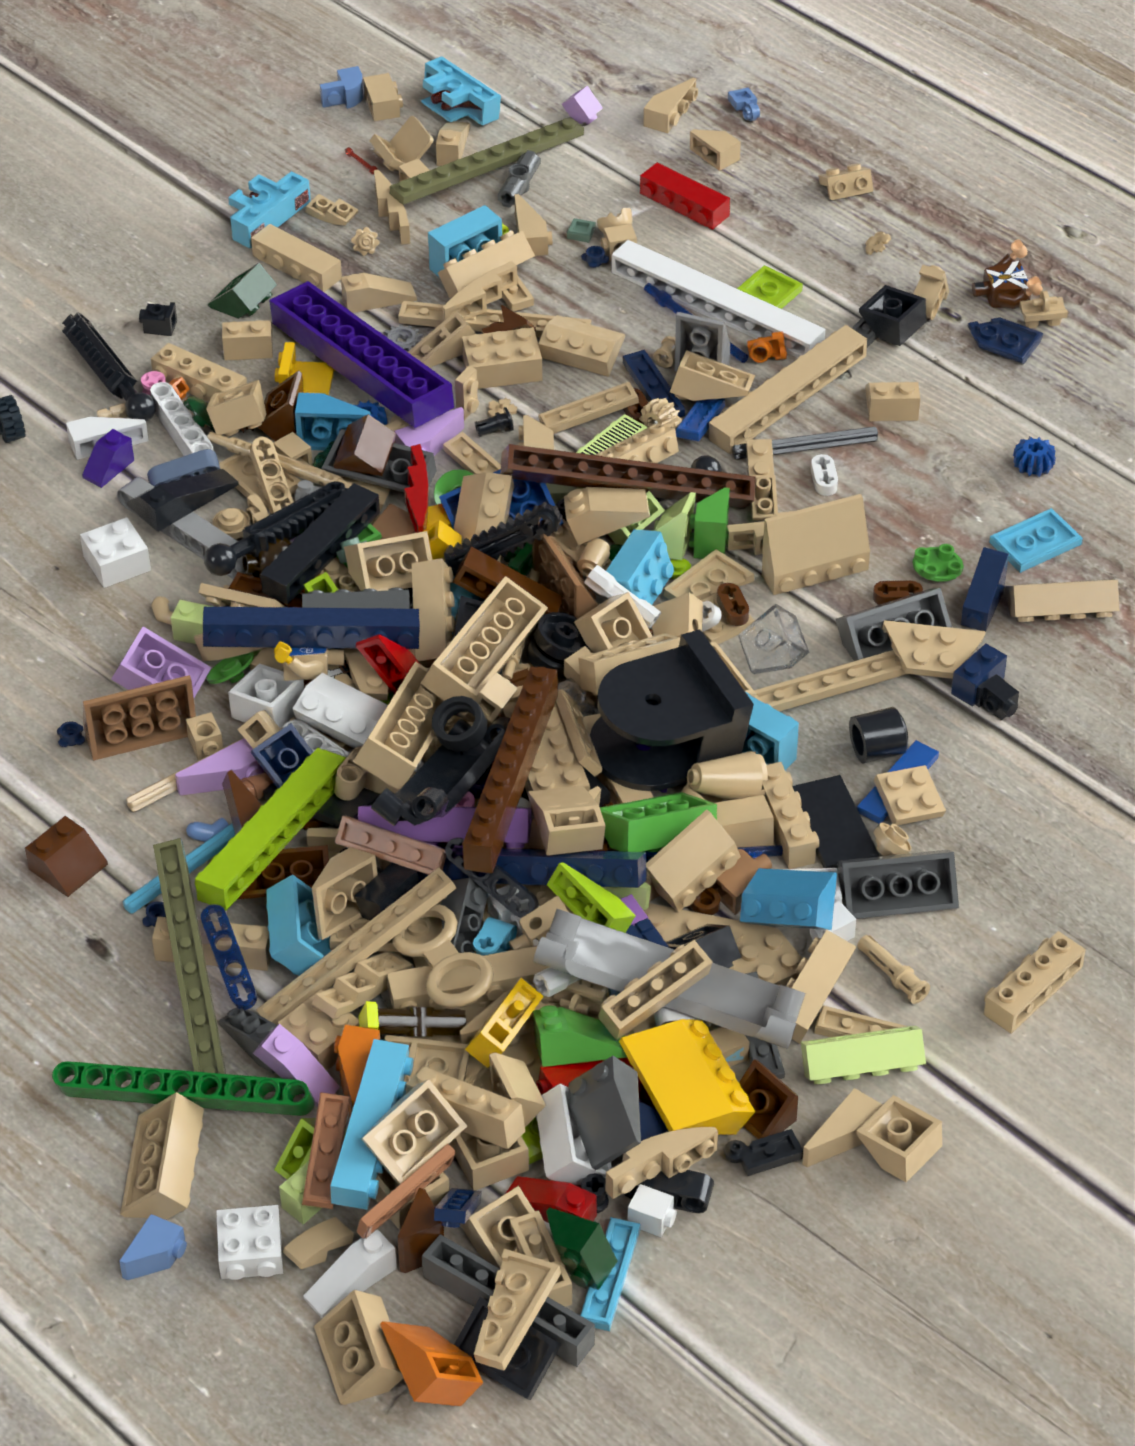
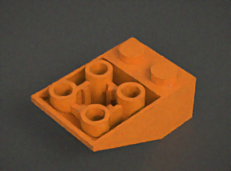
M385 1321L380 1323L386 1337V1342L391 1348L397 1366L404 1377L414 1402L462 1406L483 1384L472 1357L431 1328Z

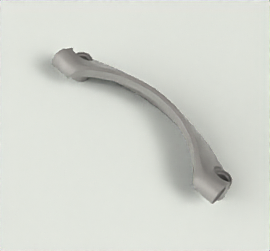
M556 909L550 930L547 932L546 937H541L533 961L574 977L622 992L630 981L635 978L640 979L646 975L649 968L659 961L664 962L671 957L670 954L674 949ZM712 963L708 975L664 1007L788 1049L806 993L783 985L779 986Z

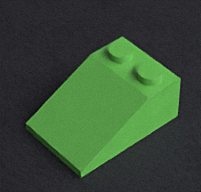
M551 1005L533 1011L535 1044L542 1067L606 1060L611 1056L616 1058L627 1057L619 1043L620 1039L616 1041L599 1019Z

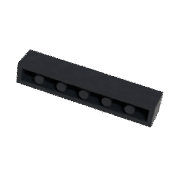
M355 483L346 491H343L332 505H329L316 520L310 523L309 527L301 535L294 539L291 545L284 551H281L278 557L262 570L260 574L262 593L288 605L304 589V584L314 579L337 556L336 552L342 549L340 546L341 542L357 537L380 514L379 494Z

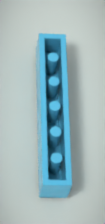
M377 1039L373 1040L330 1185L331 1204L368 1210L370 1199H376L379 1188V1180H376L378 1173L383 1174L384 1166L361 1138L406 1094L407 1082H404L406 1075H411L414 1059L409 1057V1045Z

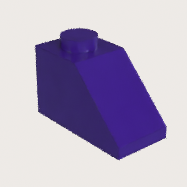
M111 429L95 443L83 471V479L102 488L134 461L132 438L115 429Z

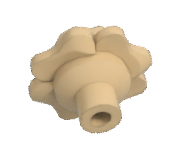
M364 227L363 231L357 229L355 236L351 238V242L354 244L353 250L359 251L363 256L367 255V253L373 254L376 246L380 243L376 239L378 234L372 232L368 227Z

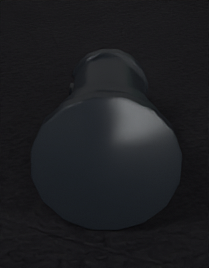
M507 407L503 408L504 413L502 414L497 412L495 416L474 422L479 437L498 430L501 432L505 431L507 427H509L510 431L514 430L513 419Z

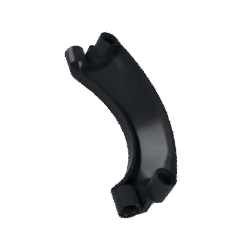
M460 718L448 735H460L468 731L472 726ZM498 718L488 727L483 740L467 751L456 752L448 750L441 745L400 790L393 793L388 788H385L373 803L371 809L393 826L399 821H408L415 826L433 818L444 817L461 801L494 762L511 718Z

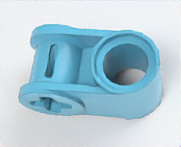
M488 917L473 941V948L476 954L484 956L508 951L510 949L509 941L516 938L517 926Z

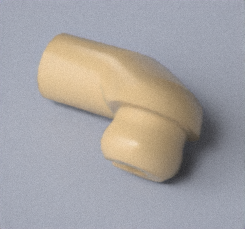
M156 597L152 602L155 619L172 625L171 616L173 612L169 610V600L166 597Z

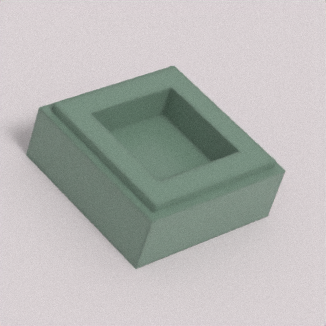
M573 218L567 231V239L589 243L596 229V222Z

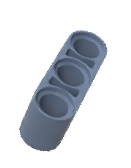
M204 449L156 465L148 471L147 476L149 483L156 487L221 468L215 451Z

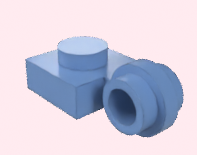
M749 88L728 92V101L736 111L742 110L745 120L751 122L760 117L757 98Z

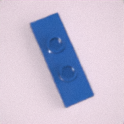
M725 399L697 400L676 428V437L700 441L709 429V422L718 416L725 407Z

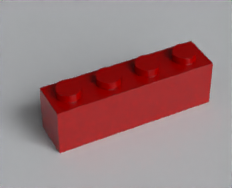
M658 162L640 175L641 195L712 230L730 216V197Z

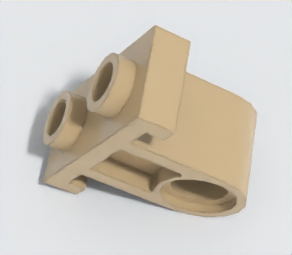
M922 264L919 271L921 277L913 294L926 298V318L933 320L942 300L947 299L949 288L945 271L935 265L926 266Z

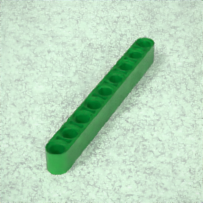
M71 1061L59 1063L52 1072V1078L61 1092L66 1096L76 1098L158 1104L174 1093H178V1089L181 1086L188 1084V1088L183 1092H179V1094L202 1108L304 1116L309 1114L315 1105V1099L307 1084L294 1079ZM75 1075L70 1082L64 1083L67 1077ZM103 1078L99 1084L92 1085L96 1079ZM131 1080L127 1087L120 1088L123 1082ZM160 1082L156 1089L149 1090L152 1084ZM218 1087L215 1093L206 1095L210 1088ZM246 1089V1093L243 1096L235 1097L238 1091ZM276 1092L271 1099H264L267 1093ZM305 1094L301 1101L293 1102L295 1096Z

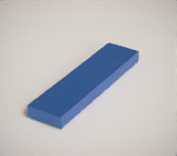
M915 740L906 753L900 757L888 772L924 765L929 769L938 759L939 751ZM875 786L860 802L857 810L859 814L880 824L888 816V812Z

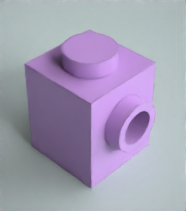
M588 86L575 92L562 103L569 116L579 124L584 122L587 125L597 118L596 113L602 109V106Z

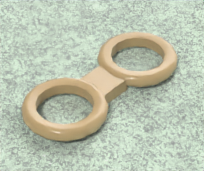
M436 904L417 919L433 916L445 921L444 929L436 938L422 944L409 943L403 939L404 933L408 928L406 927L391 940L394 948L401 954L411 957H425L432 970L428 974L426 981V990L430 999L438 1005L449 1008L463 1007L475 1002L487 992L492 984L494 971L490 961L482 955L471 952L459 953L451 943L458 925L455 914L446 906ZM469 965L481 971L480 979L477 983L462 993L448 994L438 988L442 977L456 967Z

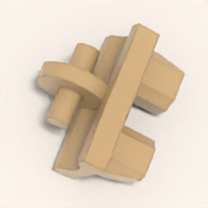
M1041 291L1040 298L1020 301L1019 307L1024 323L1028 328H1036L1039 321L1046 320L1050 326H1059L1062 318H1067L1068 316L1063 298L1049 297L1047 291Z
M582 979L554 995V1002L560 1003L561 1007L586 1015L592 1013L599 1016L601 1004L606 1000L607 987L591 983L590 987L581 985Z

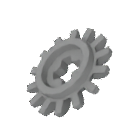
M399 324V327L391 326L390 331H383L387 338L404 350H407V352L418 344L423 337L422 333L417 334L419 329L412 330L411 325L404 327L403 324ZM398 338L406 339V342L402 343L398 341Z

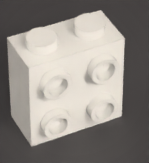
M278 1205L217 1210L218 1261L221 1279L238 1280L243 1277H270L276 1274H283L281 1223Z

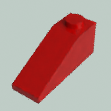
M380 634L356 643V648L394 695L414 663H419L410 650Z
M517 1176L506 1191L508 1193L519 1186L534 1211L539 1210L543 1221L547 1223L549 1222L546 1211L549 1207L594 1221L597 1217V1195L571 1183Z

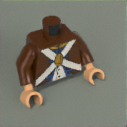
M1020 239L1015 240L1011 244V250L1013 251L1011 254H1006L997 264L984 270L983 282L972 283L973 296H986L990 306L993 308H1020V301H1028L1031 299V294L1038 296L1043 290L1040 279L1034 276L1028 280L1020 260H1015L1016 258H1024L1027 255V248Z

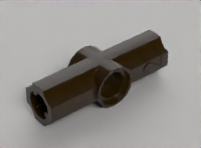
M408 1007V1009L378 1008V1030H380V1034H407V1036L414 1037L460 1035V1030L466 1026L465 1010H435L434 1007Z

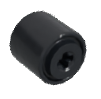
M895 707L850 717L849 733L856 757L862 764L906 753L908 730L904 718Z

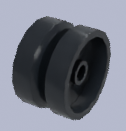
M551 612L542 616L535 628L534 635L530 639L526 652L530 663L534 667L556 669L557 679H567L564 676V660L584 646L590 650L574 623L578 618L563 612Z

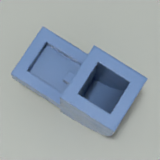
M359 66L337 70L338 81L320 84L323 108L345 104L347 109L358 105L364 97L363 77Z

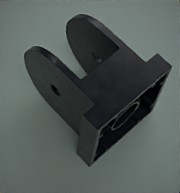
M700 629L681 634L679 647L620 664L604 676L597 695V705L601 717L594 723L590 732L591 740L602 766L601 773L613 782L627 788L641 791H658L687 783V773L696 763L742 753L754 703ZM643 744L647 745L650 749L643 751L636 746Z

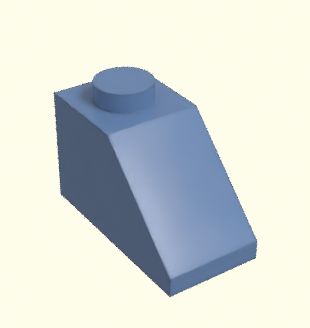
M151 1214L119 1260L122 1278L131 1280L171 1268L175 1260L183 1256L187 1247L183 1227Z

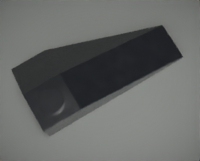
M219 469L158 485L128 501L127 506L159 532L237 487L239 481L224 469Z

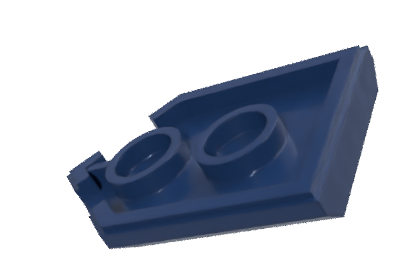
M1001 317L993 318L990 322L979 324L978 321L967 325L979 348L1025 364L1043 337L1042 332Z

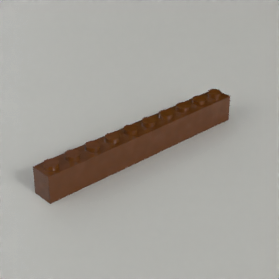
M509 444L501 454L500 474L510 475L513 479L579 488L645 489L646 492L650 491L654 497L680 500L690 492L696 493L695 503L702 501L723 488H730L729 507L745 509L755 501V476Z
M530 666L463 841L464 870L493 873L558 697L556 669Z

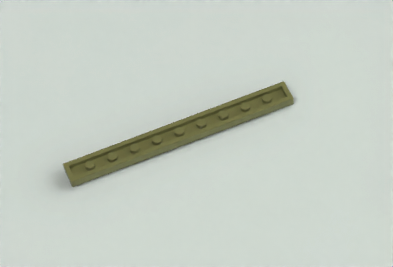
M571 117L565 118L390 186L389 194L403 205L518 161L527 150L539 153L583 136L584 127Z
M181 838L154 844L153 848L193 1068L195 1072L226 1074L184 844ZM218 1087L210 1088L206 1095L215 1093Z

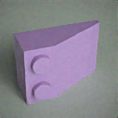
M142 627L111 680L131 690L190 675L193 697H195L212 667L147 628Z

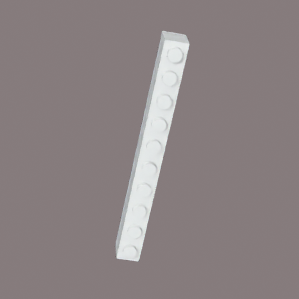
M627 240L612 254L613 274L709 318L725 322V325L755 339L772 336L773 332L783 331L786 351L794 357L798 358L814 348L817 343L825 340L826 329L630 240Z

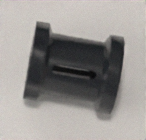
M597 1173L589 1174L582 1180L581 1188L597 1195V1213H601L608 1207L609 1203L608 1195L605 1191L606 1178Z

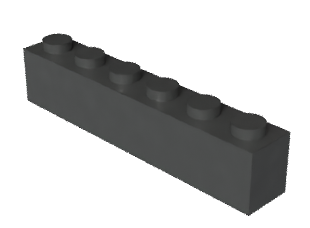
M440 1234L422 1255L423 1277L475 1307L480 1296L487 1300L490 1299V1296H493L496 1286L495 1278L497 1271L500 1269ZM546 1298L531 1326L560 1342L562 1345L556 1355L578 1367L595 1345V1324L553 1299Z

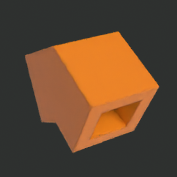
M179 377L169 382L180 399L183 400L186 397V393L190 390L184 379Z

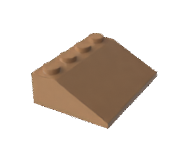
M545 534L540 541L535 538L532 544L533 570L540 572L539 584L563 596L558 612H563L579 619L597 607L599 604L596 601L594 591L588 589L584 584L583 575L576 571L571 557L566 556L551 535L546 536Z
M190 675L83 701V725L93 761L188 737L186 719L196 717Z

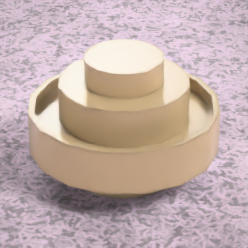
M226 508L214 516L213 525L237 540L243 537L242 530L244 527L250 526V518L241 509Z
M880 823L874 829L873 833L877 843L876 849L883 856L908 854L911 851L912 847L907 841L909 837L899 826Z

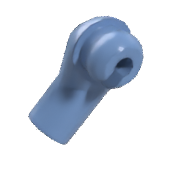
M224 818L218 819L211 825L194 822L187 826L186 832L192 839L206 842L229 824Z

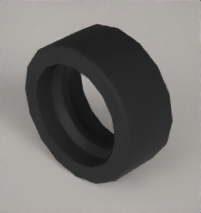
M456 696L443 701L436 708L432 716V728L439 742L448 750L456 752L467 751L483 740L487 731V719L479 704L472 698ZM462 712H469L474 715L475 721L468 731L453 736L445 732L444 727L452 716Z

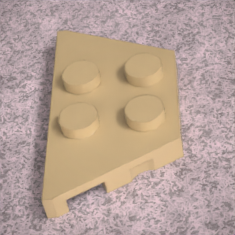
M884 620L882 630L884 633L887 632L892 642L891 647L895 655L900 658V664L906 674L953 679L954 671L974 654L985 637V631L886 620Z
M393 1035L385 1036V1041L409 1045V1057L413 1058L414 1062L412 1073L410 1076H405L404 1082H408L423 1067H427L474 1085L488 1070L487 1067L465 1050L468 1044Z

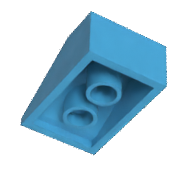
M298 393L295 410L297 436L311 447V450L330 451L341 429L346 430L349 424L367 414L371 416L370 411L323 393Z

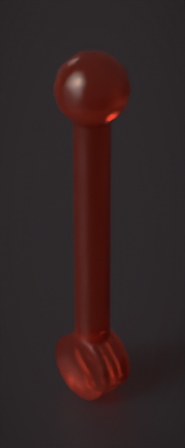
M350 147L345 149V153L349 157L352 156L368 168L371 174L374 175V170H378L376 166H371L355 154Z

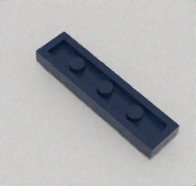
M645 349L623 356V365L648 402L657 398H666L668 403L674 402L675 410H680L678 412L680 418L685 416L684 406L675 394L670 393L671 387Z
M451 1188L435 1207L434 1221H442V1226L458 1228L460 1224H465L481 1204L482 1191Z

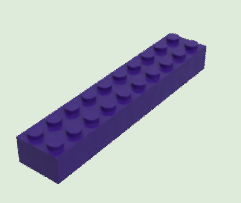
M309 281L269 300L272 324L413 428L421 426L454 408L452 383Z

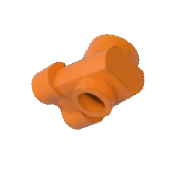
M783 331L773 332L772 336L759 337L747 342L749 358H752L755 362L762 363L768 358L775 357V360L787 359Z

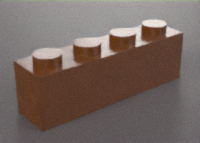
M472 546L461 562L453 580V583L486 600L506 576L548 607L544 615L558 612L563 600V596Z

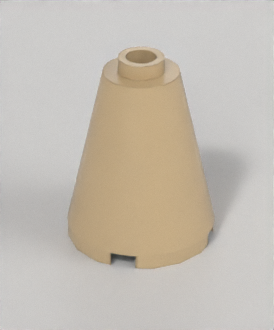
M749 751L696 763L687 773V782L692 790L729 801L760 795L765 796L766 790H762V783L767 781L768 774L763 756Z

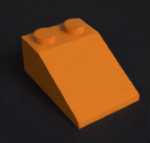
M345 1024L342 1036L337 1035L334 1053H338L336 1071H340L344 1096H350L348 1112L351 1118L374 1039L380 1040V1030Z

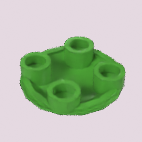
M942 544L939 547H919L915 550L912 561L913 568L920 576L936 582H947L956 579L962 574L964 568L962 559L954 552V547L950 544Z

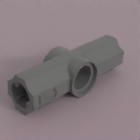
M527 150L526 153L521 155L516 164L509 167V176L498 192V200L503 206L511 208L514 205V194L521 196L529 191L530 181L541 164V158L534 151Z

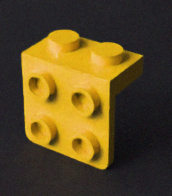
M285 342L283 352H279L278 365L280 368L275 369V382L280 384L299 370L303 377L304 393H323L329 396L335 369L324 362L296 361L295 342Z

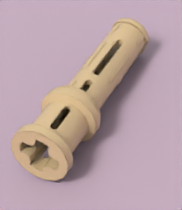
M865 935L860 939L857 948L891 978L892 985L896 989H901L908 995V1000L912 1004L921 1002L928 995L930 984L927 981H921L914 974V970L910 966H903L871 935Z

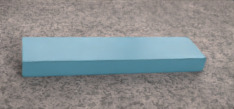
M610 1218L605 1236L618 1262L599 1290L589 1287L580 1315L594 1323L597 1329L606 1331L611 1329L640 1233V1223Z

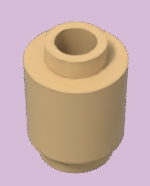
M598 538L592 539L591 542L587 543L577 562V567L582 575L587 577L597 565L604 568L610 557L609 544Z

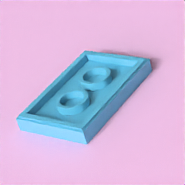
M1051 508L991 535L989 543L997 551L1008 553V561L1021 573L1082 545L1083 538Z

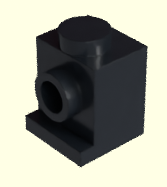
M170 302V305L148 303L146 309L140 310L139 322L143 323L145 334L172 336L177 323L175 302Z
M996 674L977 686L975 705L977 707L983 705L987 711L1003 720L1016 712L1019 691Z

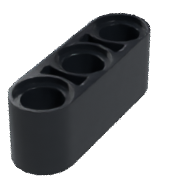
M691 1170L677 1173L671 1178H668L660 1171L654 1178L647 1179L640 1184L674 1196L673 1209L692 1213H704L709 1205L714 1180L707 1174ZM640 1184L624 1195L632 1199Z

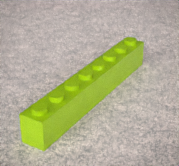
M317 748L308 756L303 764L289 776L288 780L274 792L273 796L259 808L258 812L244 824L243 828L228 841L219 854L213 857L204 870L197 874L194 882L197 900L227 911L334 794L337 770L346 757L321 748Z

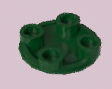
M188 396L183 404L195 414L192 419L199 426L204 427L207 425L216 433L207 412L208 403L202 399Z

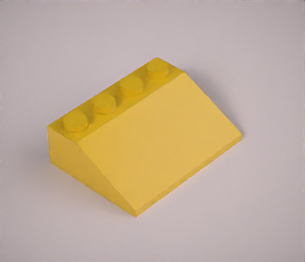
M680 1019L622 1037L619 1040L621 1047L634 1070L638 1072L640 1081L669 1132L696 1127H715L718 1130V1135H736L755 1113L747 1094L741 1088L735 1073L730 1069L722 1055L721 1049L715 1043L703 1020Z

